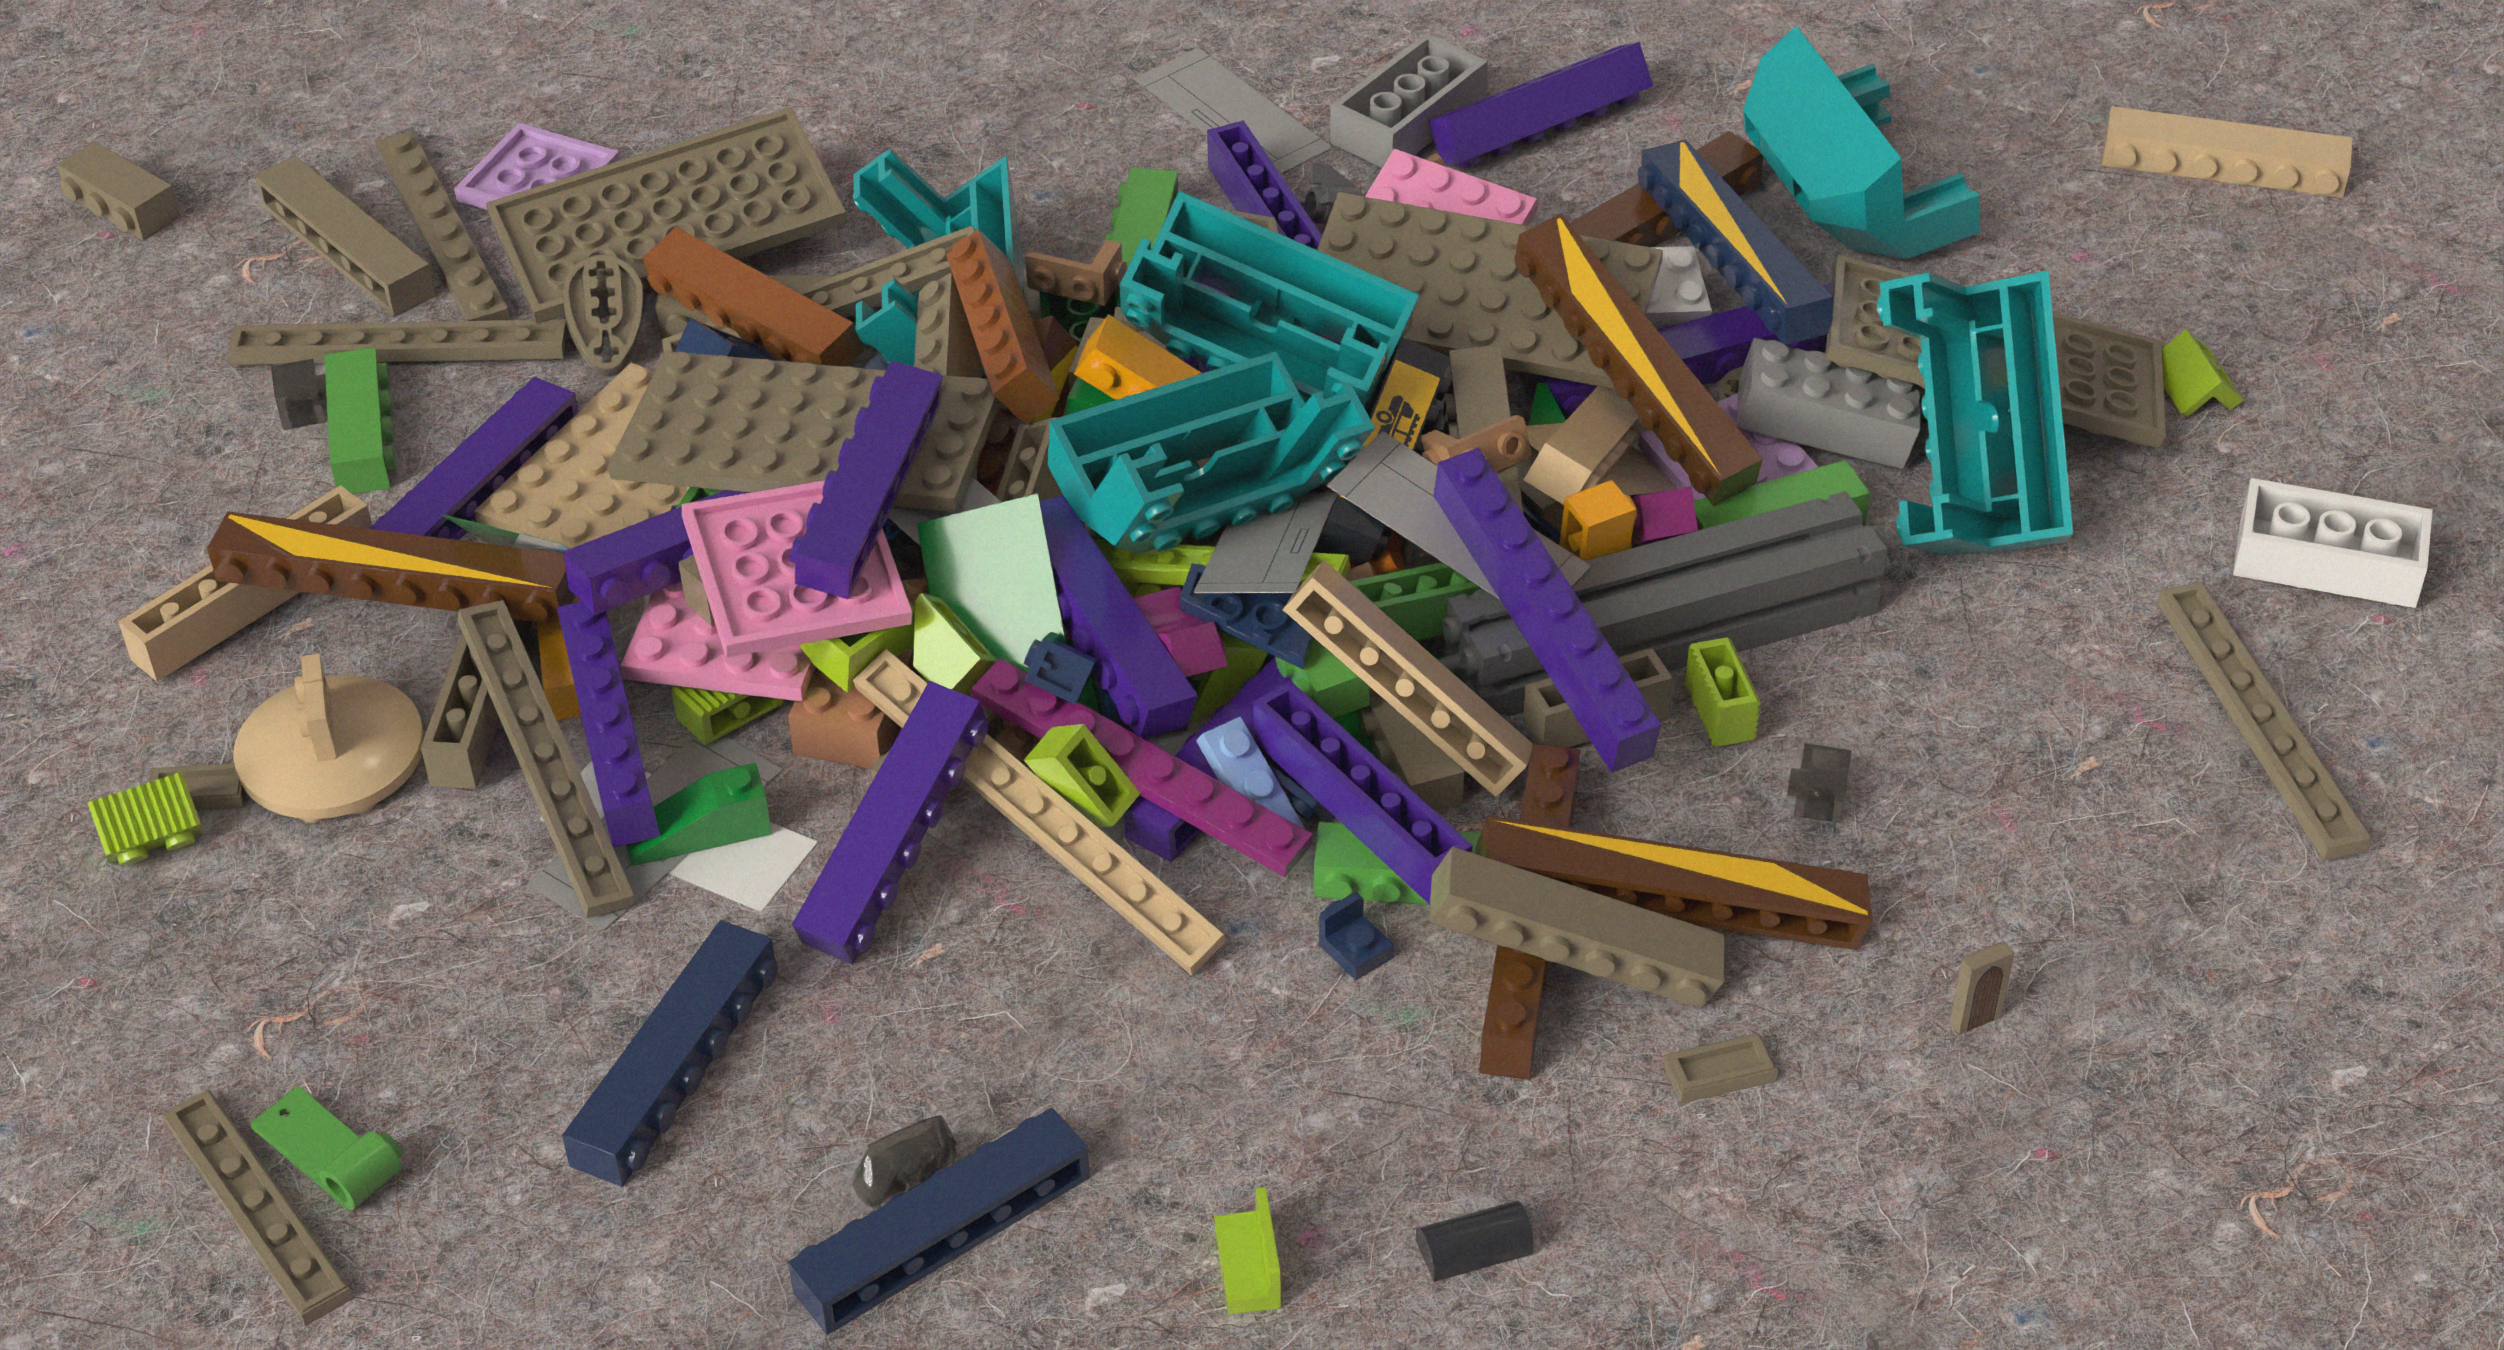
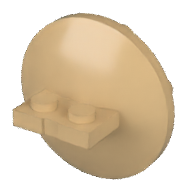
M320 653L301 656L302 676L294 677L295 685L276 693L258 706L244 722L237 735L233 758L240 782L245 792L259 805L277 814L300 818L308 823H315L322 819L351 813H367L374 808L376 803L385 799L402 786L414 772L421 759L424 731L418 710L406 694L386 682L358 675L326 676Z

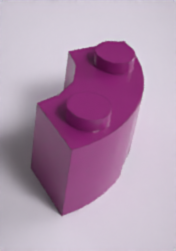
M1692 486L1643 494L1632 498L1637 511L1631 539L1632 548L1698 531Z
M1180 587L1132 598L1185 677L1228 666L1225 659V643L1220 634H1218L1214 621H1202L1180 610Z

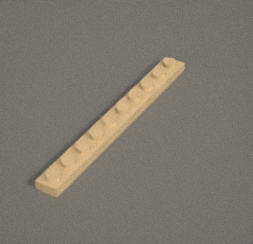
M887 649L853 680L859 692L902 728L927 686V683ZM987 733L982 744L977 748L973 747L965 761L966 769L962 780L1189 974L1193 976L1226 942L1224 934Z

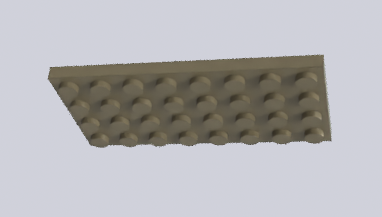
M792 107L486 202L488 215L536 324L565 315L563 303L564 280L574 265L591 256L608 255L625 261L638 274L642 283V289L652 287L647 280L649 274L642 257L675 227L738 259L848 223L846 210ZM597 269V275L593 276L598 280V295L595 297H598L599 303L607 301L609 296L615 295L607 293L606 279L609 275L606 274L605 269Z
M1338 192L1317 250L1419 294L1403 338L1446 356H1449V350L1501 346L1505 369L1615 389L1613 381L1602 368H1597L1592 363L1588 350L1579 339L1572 337L1568 333L1563 319L1554 308L1548 307L1543 302L1539 290L1529 277L1522 276L1515 264V255L1519 234L1533 228L1532 226ZM1579 235L1646 316L1663 261V250Z
M1838 254L1832 270V324L1827 334L1825 360L1833 361L1845 368L1855 367L1874 372L1886 379L1896 378L1915 383L1925 389L1924 377L1921 375L1918 367V356L1922 352L1921 339L1883 326V321L1880 319L1877 311V300L1881 296L1879 282L1913 276L1914 274ZM2053 312L2063 423L2084 428L2092 434H2106L2125 439L2137 446L2147 445L2160 449L2166 436L2161 340Z
M665 351L608 464L610 478L613 480L750 493L824 481L830 470L837 471L841 446L846 438H853L855 434V420L859 409L862 406L868 408L873 381L877 375L883 377L886 370ZM943 375L940 408L893 506L957 512L1000 405V401L992 393L988 379Z

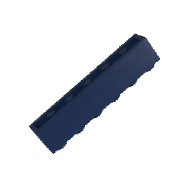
M719 920L562 1134L569 1167L623 1187L633 1171L639 1170L644 1165L650 1147L661 1132L665 1133L671 1127L677 1109L687 1095L691 1096L696 1092L704 1071L713 1059H718L722 1055L728 1038L736 1026L747 1020L751 1013L753 1002L763 988L770 987L775 980L778 962L775 960L771 937Z
M1053 1107L1036 1117L1025 1119L1016 1129L993 1142L984 1143L973 1154L950 1167L938 1170L930 1179L908 1192L895 1195L884 1206L867 1216L852 1220L841 1231L817 1245L804 1248L795 1258L788 1261L794 1295L826 1335L832 1333L1090 1178L1088 1146Z

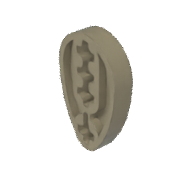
M608 255L591 256L574 265L564 280L563 303L565 317L571 337L582 357L596 373L603 376H611L622 370L637 342L643 317V289L638 274L625 261ZM600 268L605 269L606 274L609 275L606 279L607 293L615 295L608 297V312L612 316L609 317V323L605 324L600 323V318L595 316L599 314L600 308L599 299L595 297L598 295V280L593 276L597 275V269ZM603 337H608L611 352L619 354L613 355L610 363H604L602 356H595L602 353Z

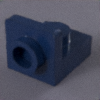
M1051 631L1042 641L1035 639L1031 644L1023 663L1030 667L1024 681L1076 705L1083 694L1098 659L1058 641L1060 635Z
M1357 892L1342 900L1332 902L1319 915V946L1355 981L1394 958V944L1363 916L1364 898Z

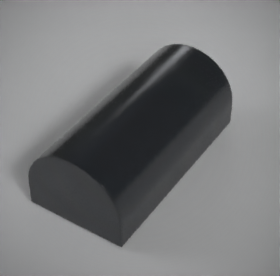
M1518 1200L1416 1229V1243L1434 1282L1533 1254L1532 1229L1526 1211Z

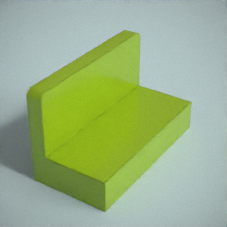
M2184 329L2162 348L2163 385L2180 413L2184 416H2190L2212 396L2230 410L2244 400L2211 349L2188 329Z
M1266 1186L1255 1188L1256 1211L1214 1216V1230L1228 1315L1281 1308L1280 1266Z

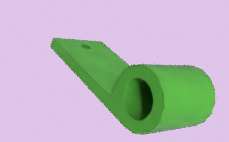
M299 1085L251 1122V1128L348 1210L357 1208L402 1170V1164L399 1159L403 1156L402 1150L389 1134L382 1132L378 1135L376 1132L368 1131L359 1137Z

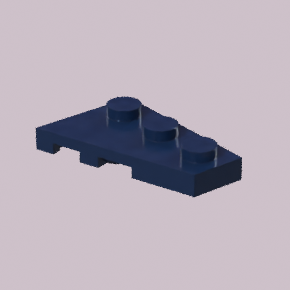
M1191 564L1179 597L1180 610L1202 621H1214L1217 628L1303 670L1305 669L1314 637L1283 611L1293 593H1194L1206 566Z

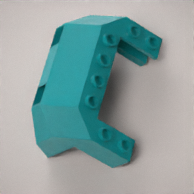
M1797 26L1761 57L1743 108L1744 131L1812 222L1852 250L1902 259H1909L1981 233L1980 195L1977 191L1972 192L1965 184V176L1961 172L1903 193L1902 159L1877 128L1892 122L1891 114L1880 102V100L1891 97L1890 84L1887 80L1882 81L1873 63L1836 76Z
M891 148L853 174V199L855 204L863 213L872 215L881 224L889 237L897 238L909 249L973 225L975 231L979 229L1010 259L1024 297L1023 253L1007 155L945 198ZM895 278L881 287V310L875 312L863 300L856 304L855 329L860 340L864 344L872 345L885 357L888 364L893 360L914 367L918 296L921 290L911 293ZM982 364L981 376H986V373H985V370H984V367H983V364Z
M1179 191L1152 249L1151 241L1142 238L1120 283L1121 312L1125 315V318L1134 325L1144 329L1159 342L1167 345L1166 349L1173 355L1183 359H1190L1191 356L1207 362L1206 367L1212 371L1277 351L1305 404L1312 394L1321 392L1324 399L1333 397L1343 384L1350 382L1366 411L1385 379L1400 341L1407 331L1419 298V294L1182 191ZM1201 283H1203V284H1205V285H1207V286H1209V287H1212V288H1214V289H1216V290H1219V291H1221V292H1223V293H1225V294H1228V295H1230V296H1232V297H1235L1236 300L1233 299V298H1231V297H1228V296H1226V295H1224V294H1221V293H1219V292H1217V291H1214V290H1212V289H1210V288H1208V287H1205V286L1201 285ZM1314 333L1320 334V335H1322V336H1324V337H1327V338H1329V339H1331V340H1333V341H1336V342L1340 343V345H1338V344H1336V343H1334V342H1332V341H1329V340H1327V339H1325V338H1322V337H1320V336H1318V335H1316V334H1314Z
M2049 270L1966 287L1929 272L1879 282L1881 296L1877 300V311L1880 319L1883 321V326L1921 339L1922 352L1918 356V367L1921 375L1924 377L1925 395L1922 398V411L1928 420L1929 438L1926 440L1925 448L1928 460L1932 463L1933 481H1931L1929 486L1933 507L1908 500L1899 501L1900 514L1896 519V529L1902 540V545L1934 554L1945 555L2014 551L2065 543L2073 535Z
M1277 351L1049 420L1048 467L1064 498L1077 517L1111 544L1138 554L1155 548L1157 552H1164L1178 545L1182 539L1194 536L1197 540L1206 538L1215 533L1221 526L1227 525V523L1231 522L1236 527L1252 521L1257 516V513L1269 510L1270 514H1275L1288 509L1294 504V500L1323 482L1333 480L1346 467L1352 457L1363 451L1365 448L1363 443L1374 431L1375 427L1350 382L1343 384L1333 397L1324 399L1321 392L1312 394L1305 404ZM1211 457L1209 462L1200 469L1197 461Z

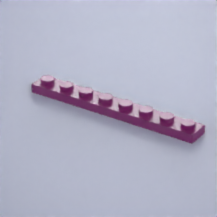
M1001 658L971 688L972 698L979 700L982 706L1040 739L1052 727L1084 724L1139 790L1140 796L1283 877L1289 874L1312 845V833L1078 702L1075 705L1024 681L1027 673Z

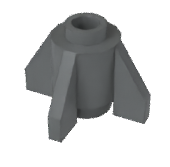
M1311 163L1310 184H1317L1318 186L1311 187L1307 191L1305 202L1300 204L1310 219L1315 221V226L1323 235L1338 192L1363 195L1360 188L1329 164Z

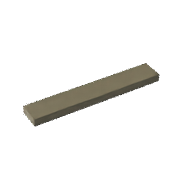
M209 1089L162 1113L170 1131L305 1326L353 1300L349 1286Z

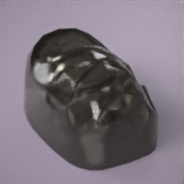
M937 1115L925 1119L868 1145L864 1157L855 1169L852 1180V1187L857 1197L866 1206L879 1209L883 1201L891 1199L899 1193L908 1192L930 1179L938 1170L952 1166L956 1155L957 1143L944 1117Z

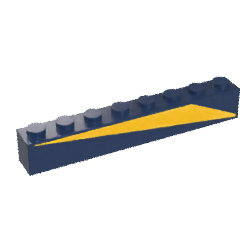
M1686 139L1642 150V167H1639L1637 172L1642 190L1647 191L1651 195L1659 209L1664 210L1668 214L1676 228L1681 229L1691 240L1693 247L1702 252L1708 259L1711 267L1719 271L1726 279L1729 287L1736 290L1744 299L1747 307L1761 318L1769 331H1772L1784 345L1829 333L1832 324V295Z

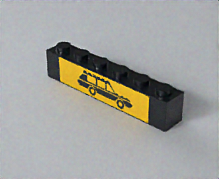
M1402 337L1369 416L1375 429L1363 443L1365 448L1381 432H1385L1414 452L1422 455L1424 448L1421 440L1423 434L1421 433L1423 429L1431 431L1439 413L1440 406L1433 404L1434 399L1442 402L1452 377L1445 375V371L1451 357ZM1338 494L1317 548L1331 554L1349 555L1350 562L1362 565L1370 562L1374 552L1383 555L1393 530L1385 527L1386 524Z

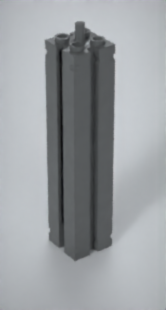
M1844 491L1830 495L1826 500H1821L1820 498L1584 561L1590 565V568L1572 586V589L1617 657L1652 647L1665 668L1670 672L1687 667L1688 651L1692 643L1728 637L1738 653L1846 623L1855 616L1864 618L1877 614L1881 587L1875 580V577L1884 574L1888 548L1871 525L1862 526V512L1849 494ZM1485 589L1476 590L1472 595H1465L1464 593L1447 598V618L1442 620L1446 650L1441 652V658L1437 660L1498 714L1512 716L1524 712L1525 685L1550 677L1500 599Z

